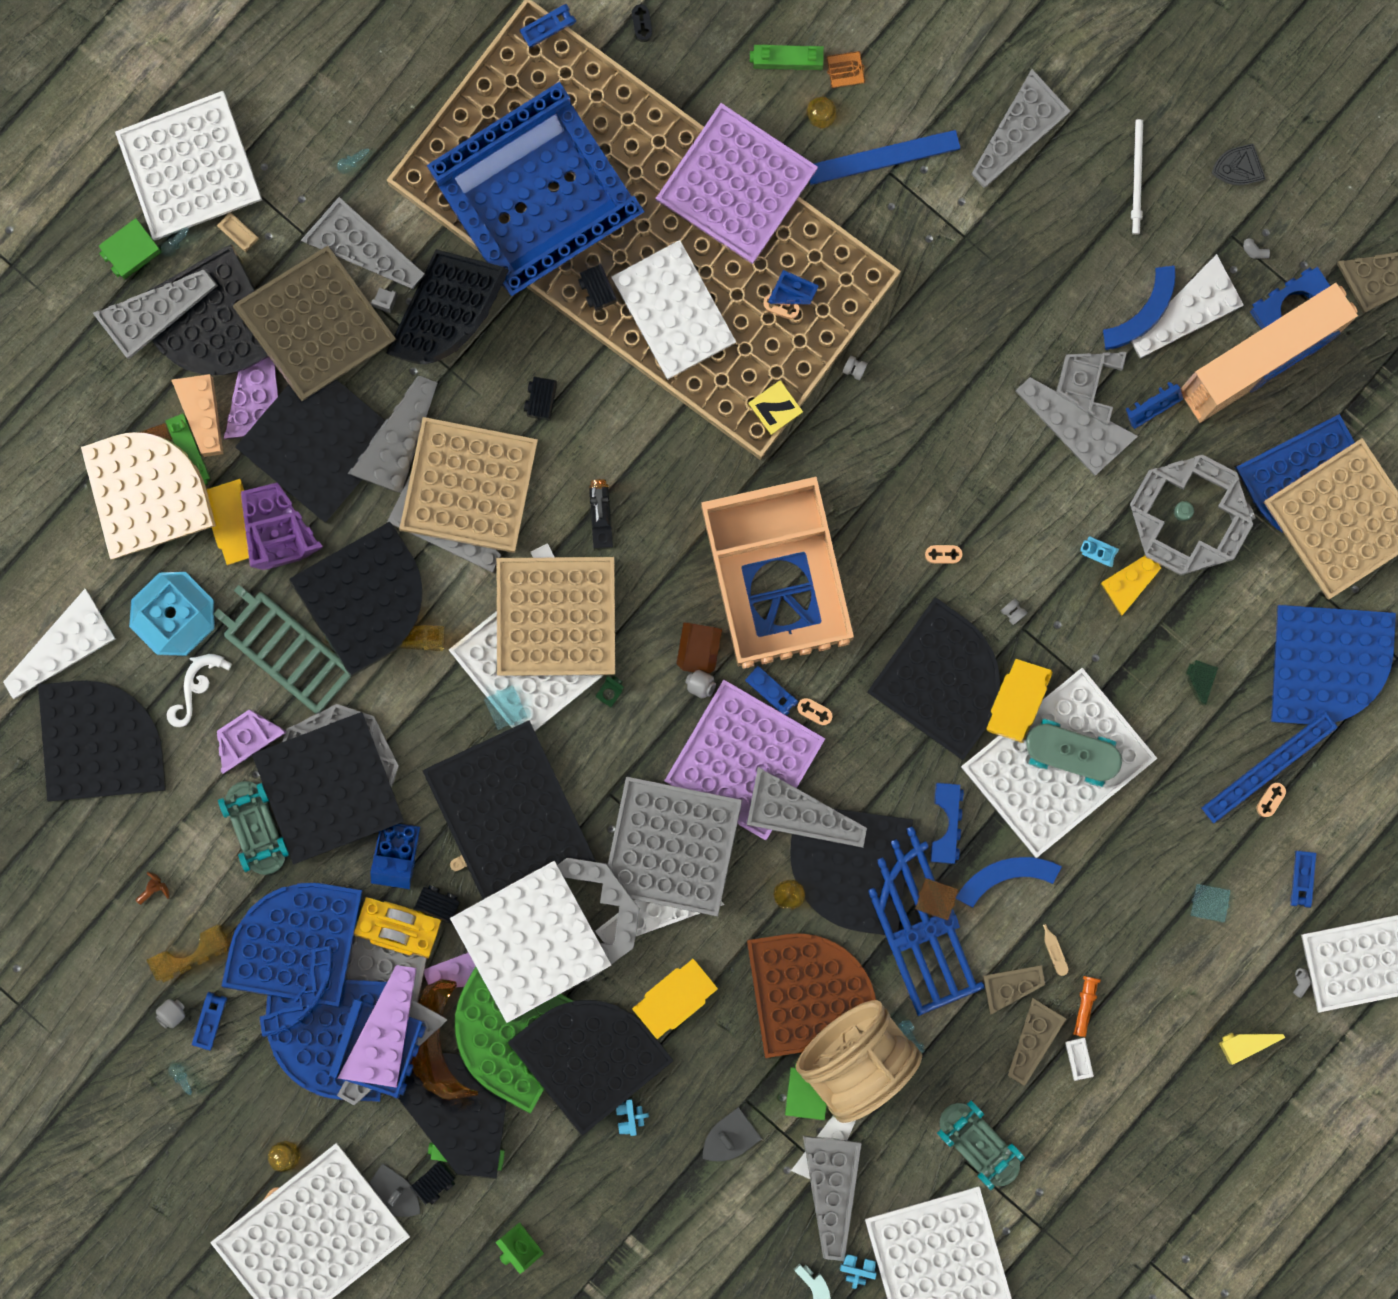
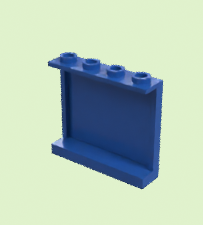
M354 999L329 1076L339 1077L375 1005ZM409 1017L398 1087L352 1080L345 1081L393 1096L394 1098L404 1095L407 1084L404 1083L406 1076H410L413 1069L411 1064L412 1058L416 1057L420 1046L417 1045L419 1037L423 1038L426 1027L423 1026L424 1021Z

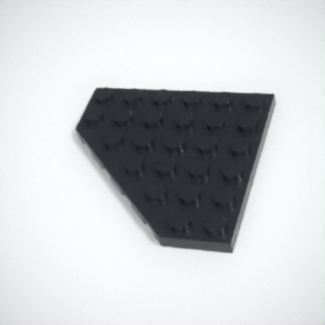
M419 1050L417 1056L412 1058L411 1064L413 1069L410 1076H406L404 1083L407 1084L404 1095H400L398 1098L457 1175L497 1179L507 1101L482 1086L469 1072L460 1054Z

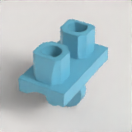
M1090 536L1088 540H1084L1081 547L1082 555L1109 567L1113 566L1114 557L1119 551L1118 548Z
M627 1099L626 1102H623L616 1108L617 1115L628 1114L629 1122L618 1123L619 1134L637 1135L635 1119H638V1126H644L643 1118L649 1117V1113H643L642 1106L636 1107L637 1114L634 1115L632 1099Z
M846 1255L843 1264L841 1263L840 1271L855 1274L854 1277L846 1276V1281L853 1282V1289L857 1288V1284L865 1285L866 1279H861L859 1276L871 1279L876 1278L874 1260L865 1259L863 1268L855 1267L857 1256Z

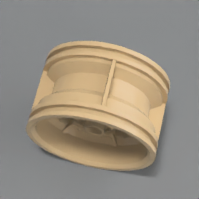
M872 1000L859 1004L843 1013L818 1033L801 1053L796 1063V1070L822 1098L837 1121L848 1123L870 1114L897 1094L917 1071L922 1060V1053L913 1041L908 1040L891 1019L890 1013L884 1008L883 1004L878 1000Z

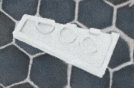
M833 1115L817 1137L848 1140L855 1121L841 1123ZM804 1152L791 1171L810 1179L806 1152Z

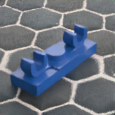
M1168 382L1169 389L1164 391L1160 387V393L1149 398L1143 405L1140 406L1139 403H1134L1136 409L1133 411L1127 407L1126 412L1130 425L1135 429L1183 400L1181 388L1178 384L1173 386L1172 383Z

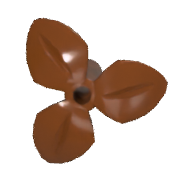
M147 872L146 874L152 879L148 882L146 890L136 898V902L141 905L153 893L160 890L169 899V891L166 884L161 883V878L156 874Z

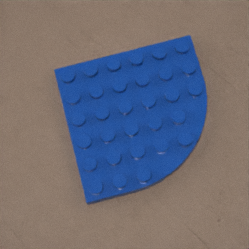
M1339 414L1237 466L1235 469L1258 511L1273 527L1283 533L1264 504V501L1355 442Z
M1278 605L1271 722L1308 725L1324 712H1327L1334 722H1338L1357 714L1367 707L1382 690L1391 670L1394 654L1396 613Z
M299 883L289 887H282L264 896L247 911L234 932L228 952L222 987L294 1000L309 976L311 948L331 945L332 967L326 989L317 1004L340 1007L354 930L363 893L362 890L320 883Z
M345 980L340 1007L316 1004L311 1012L294 1026L283 1032L267 1036L273 1055L284 1072L294 1082L310 1092L327 1098L343 1100L337 1094L345 1080L331 1077L329 1073L353 1001L357 999L376 1005L387 982ZM267 995L266 1015L286 1007L293 1000ZM371 1090L360 1101L380 1102L381 1092Z

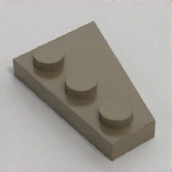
M1042 965L983 976L990 1015L1045 985Z

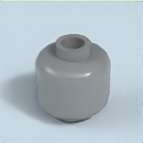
M696 670L693 674L690 673L686 679L688 692L702 699L707 696L710 697L716 688L714 677L701 670Z
M167 999L156 1009L157 1016L155 1018L164 1028H174L185 1018L183 1011L185 1007L179 1000L174 1002L171 999Z

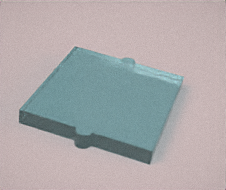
M513 685L501 691L497 690L495 694L484 698L498 730L510 724L514 725L515 722L527 717Z
M1196 884L1194 898L1191 899L1193 904L1190 916L1225 923L1227 909L1230 907L1228 905L1230 890Z

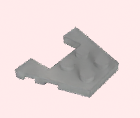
M1127 352L1067 354L1064 359L1056 393L1098 421L1108 425L1113 407L1094 402L1102 366L1122 371Z

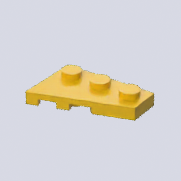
M1143 556L1101 582V585L1121 616L1155 577L1161 567L1158 563Z

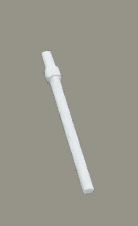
M1141 119L1135 120L1133 210L1131 211L1133 235L1140 234V220L1143 218V211L1141 210L1143 120Z

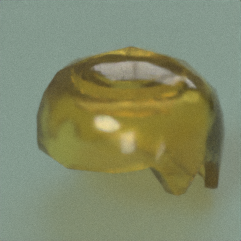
M816 97L809 102L807 108V115L813 126L821 129L827 128L834 123L837 113L832 100L826 97Z
M796 880L782 881L774 888V899L780 908L796 909L804 903V888Z
M289 1141L276 1143L268 1153V1163L272 1169L279 1172H286L295 1168L300 1159L299 1149L294 1143Z

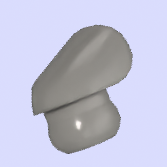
M1250 238L1244 241V251L1250 258L1269 259V249H1259L1254 240Z
M1299 968L1295 972L1298 986L1293 994L1302 998L1309 988L1311 981L1307 970Z

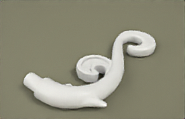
M217 654L190 657L193 663L188 668L184 679L186 717L182 720L176 718V712L179 709H184L183 705L177 704L170 707L167 711L168 722L172 726L179 728L186 726L190 722L193 709L192 691L198 694L204 693L210 684L208 678L204 675L197 676L196 678L199 680V683L194 684V676L200 668L209 665L208 668L214 666L220 668L221 666L229 671L232 663L224 660V657Z

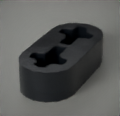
M638 4L632 10L635 36L638 41L647 42L652 37L650 14L645 5ZM638 10L646 13L643 14V21H640L639 15H635L638 13ZM642 25H644L645 31H649L646 33V37L638 34L641 32Z

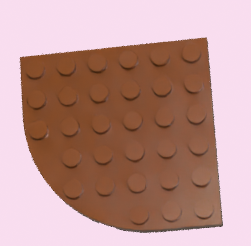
M796 933L747 940L765 1058L802 1053L813 1038L836 1018L859 1004L876 1000L871 981L861 964L846 949L826 938Z

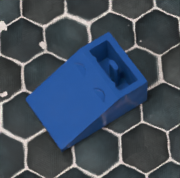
M398 824L379 832L371 868L372 884L410 889L420 827Z

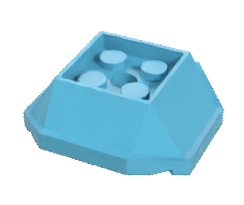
M187 572L158 573L131 600L129 627L157 655L187 656L215 629L213 615L214 600ZM170 608H175L176 615L173 618L167 617V611Z

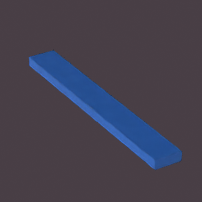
M956 130L814 163L818 169L809 183L814 185L960 150Z
M1327 712L1322 713L1202 806L1201 809L1214 824L1337 729L1338 726Z

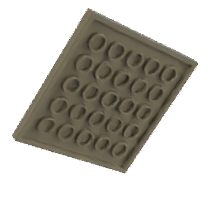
M328 245L233 305L236 312L301 401L396 340Z

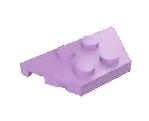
M252 710L246 711L217 730L222 774H225L251 757L253 753L260 751L284 735L286 731Z

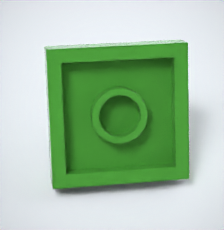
M520 1222L495 1242L503 1252L500 1256L501 1262L505 1265L511 1262L519 1274L524 1272L544 1254Z

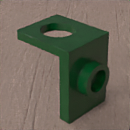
M607 676L605 683L595 697L609 707H612L624 690L623 682L615 676L612 678ZM605 689H612L614 691L613 699L606 700L603 697Z

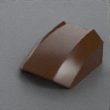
M683 623L676 664L683 671L688 672L701 670L709 674L715 671L722 629L693 623Z

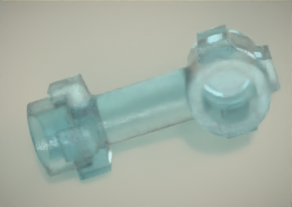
M910 1019L898 1023L899 1029L908 1040L913 1041L921 1053L925 1052L923 1043L919 1044L912 1033L915 1028Z

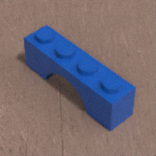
M1311 267L1301 273V278L1297 280L1292 278L1285 283V288L1282 290L1277 288L1268 294L1270 298L1265 301L1260 299L1253 304L1254 308L1250 313L1261 330L1282 317L1281 305L1286 297L1298 294L1311 299L1330 287V284L1318 267L1313 270Z
M936 783L934 804L940 806L946 812L949 824L945 835L931 843L930 862L955 864V860H959L960 849L956 848L957 840H960L961 829H958V821L962 820V809H959V801H963L964 790L960 789V785Z

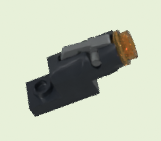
M604 479L592 480L589 486L593 549L613 548L609 486Z

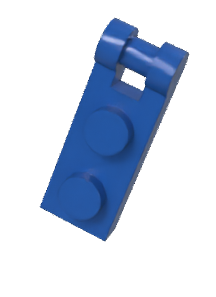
M567 4L560 6L520 29V33L529 48L576 23L575 17L569 13L570 9ZM562 15L565 20L560 22L557 17Z
M759 666L745 679L753 689L786 716L789 714L792 706L795 707L799 703ZM782 697L787 700L783 706L779 703Z
M1295 851L1292 895L1290 899L1291 906L1304 905V907L1311 908L1316 853ZM1299 891L1306 892L1305 897H1299Z
M212 992L207 993L192 1041L193 1046L212 1050L227 997H218ZM211 1003L218 1005L217 1010L210 1009Z

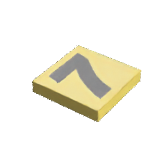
M778 381L748 403L770 435L803 413L781 381Z

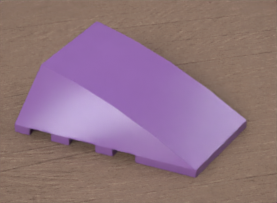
M278 483L241 491L250 567L266 570L300 561L322 549L323 546L314 538L313 532L304 524L302 516L298 511L294 510L292 502Z

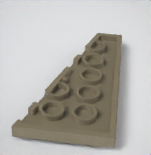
M1398 252L1337 262L1363 314L1398 297Z

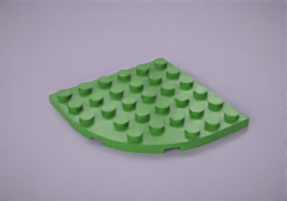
M475 966L460 994L455 1012V1038L465 1066L472 1076L487 1090L531 1114L544 1089L507 1042L545 1012L556 1006L573 1002V1000L559 994L506 1023Z

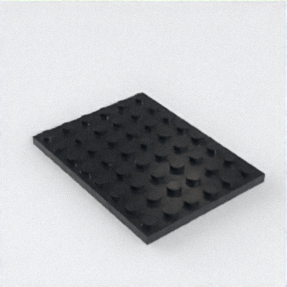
M530 720L422 770L483 900L553 861L557 865L566 858L596 862Z

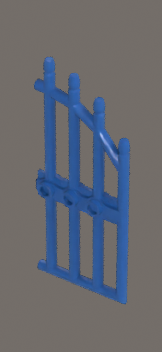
M909 827L907 828V833L910 836L913 849L904 855L897 839L891 841L898 861L893 869L889 871L884 858L878 859V865L881 868L885 882L880 899L877 897L878 894L874 888L869 889V895L872 898L874 908L916 1013L920 1016L983 990L985 987L982 981L979 983L975 982L955 932V929L960 928L958 919L953 909L947 911L923 852L929 848L926 841L920 844L915 829ZM915 856L919 860L940 913L932 918L928 917L907 864ZM901 870L922 922L912 926L894 884V879ZM889 893L904 928L895 933L892 932L884 912ZM945 933L949 935L969 987L960 991L956 987L937 939L938 936ZM930 940L951 993L943 998L939 997L919 944ZM909 948L913 950L933 1002L923 1006L901 954L902 951Z

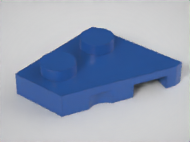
M783 270L768 303L811 304L819 285Z

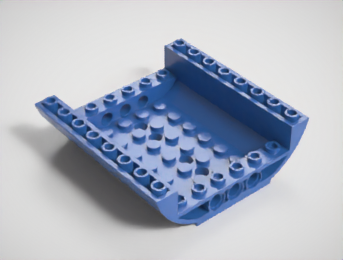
M560 81L427 165L439 189L487 263L502 266L509 270L502 286L510 296L515 295L644 213L635 196L630 195L572 106L570 97ZM568 172H573L576 178L574 181L568 182L565 180V175ZM555 182L560 187L557 192H551L548 186ZM519 203H523L527 206V209L523 213H518L515 210L516 206ZM508 214L510 221L508 223H501L499 221L500 215Z

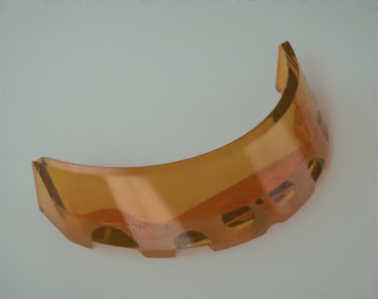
M441 979L427 985L422 991L424 994L418 1003L442 1016L445 1005L457 986L456 981ZM439 1028L420 1045L417 1056L412 1058L411 1064L413 1065L415 1075L419 1076L424 1084L423 1086L428 1091H432L444 1099L452 1100L477 1096L478 1091L463 1086L449 1071L441 1050Z

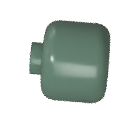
M1187 501L1179 502L1174 508V516L1179 521H1187L1194 514L1193 505Z

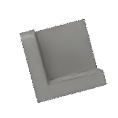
M379 288L375 300L372 299V306L392 313L398 297L397 292L393 290L390 292Z

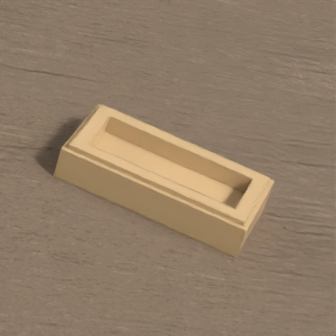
M231 212L217 225L245 253L259 239Z

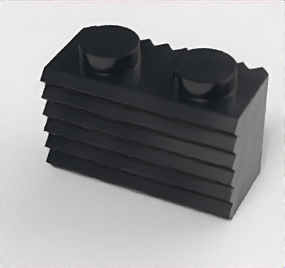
M601 264L580 272L581 278L578 279L581 289H586L588 293L586 300L590 308L594 307L595 311L617 302Z
M534 377L533 381H529L527 392L531 394L530 399L525 401L524 412H527V417L551 421L557 388L556 380Z
M429 885L428 888L423 887L414 909L452 924L450 918L456 915L461 903L457 901L458 897L448 892L446 896L440 894V889Z
M439 1161L410 1188L425 1205L428 1202L432 1205L440 1198L439 1193L443 1189L448 1191L456 1184L453 1180L457 1177L443 1161Z

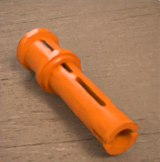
M1083 976L1085 981L1083 990L1079 994L1081 1004L1073 1034L1086 1037L1093 1001L1097 999V986L1101 980Z

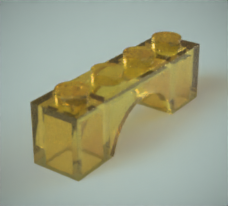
M217 924L200 933L199 946L192 955L186 958H177L168 951H163L146 961L156 981L162 980L164 983L173 979V974L179 971L183 974L191 970V965L195 963L201 965L209 961L208 957L213 954L219 956L227 952L226 948L230 944L221 925Z

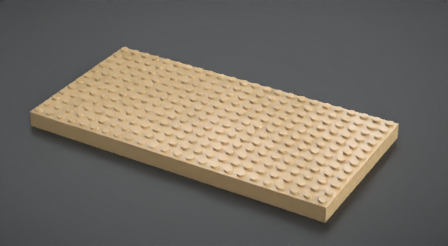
M524 0L388 177V185L479 252L439 189L427 165L560 81L570 97L572 106L630 195L635 196L644 213L527 286V288L761 460L788 424L770 435L748 403L778 381H781L801 408L900 276L901 271L800 197L793 204L753 264L656 201L657 195L704 126L569 27L529 48L520 33V29L545 16L548 12L532 0ZM568 172L565 175V180L568 182H572L576 178L573 172ZM553 182L548 186V189L551 192H557L560 186ZM519 203L515 210L518 213H523L526 211L527 206ZM502 214L499 217V221L501 223H508L510 216ZM680 240L736 343L667 380L611 277ZM601 264L617 302L595 311L594 307H589L586 300L588 293L586 289H581L578 279L581 278L580 272ZM783 270L819 285L811 304H798L799 314L794 319H786L769 313L763 305L765 297L772 294ZM769 303V307H770V308H773L774 305H775V306H778V307L781 306V305H779V304H770V303ZM790 305L789 308L782 307L788 310L787 314L789 315L792 312H796L793 305Z

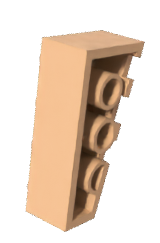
M208 374L173 379L172 383L201 454L204 457L223 454L213 377Z

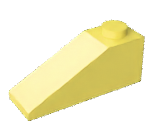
M1229 1033L1222 1037L1223 1041L1219 1044L1229 1064L1233 1065L1284 1039L1285 1036L1284 1034L1233 1035V1033Z

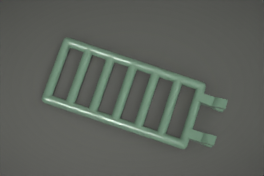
M238 585L234 591L249 603L238 618L233 621L220 609H217L213 614L229 627L224 633L225 638L315 714L322 712L351 678L338 656L266 594L259 592L254 598ZM263 602L270 610L242 642L234 633L256 607ZM277 614L285 623L262 650L256 654L249 648L250 644ZM291 627L294 628L300 635L274 666H270L263 659ZM307 639L315 648L292 675L286 679L279 673L280 669ZM322 652L330 660L304 691L301 692L293 684ZM337 665L345 673L316 705L308 697L334 666Z

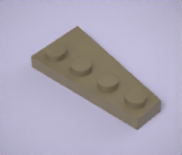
M1032 998L1008 1074L1009 1077L1023 1086H1026L1067 1020L1034 998Z

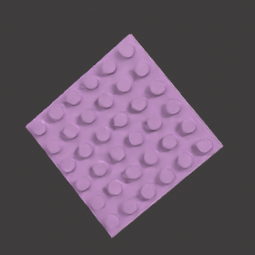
M720 103L657 195L656 201L753 264L818 167Z
M723 680L664 782L675 787L742 800L738 825L767 840L772 830L747 825L758 767L797 788L825 738Z

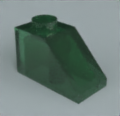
M1195 660L1193 664L1189 663L1186 674L1189 676L1187 681L1199 705L1204 706L1207 703L1218 667Z

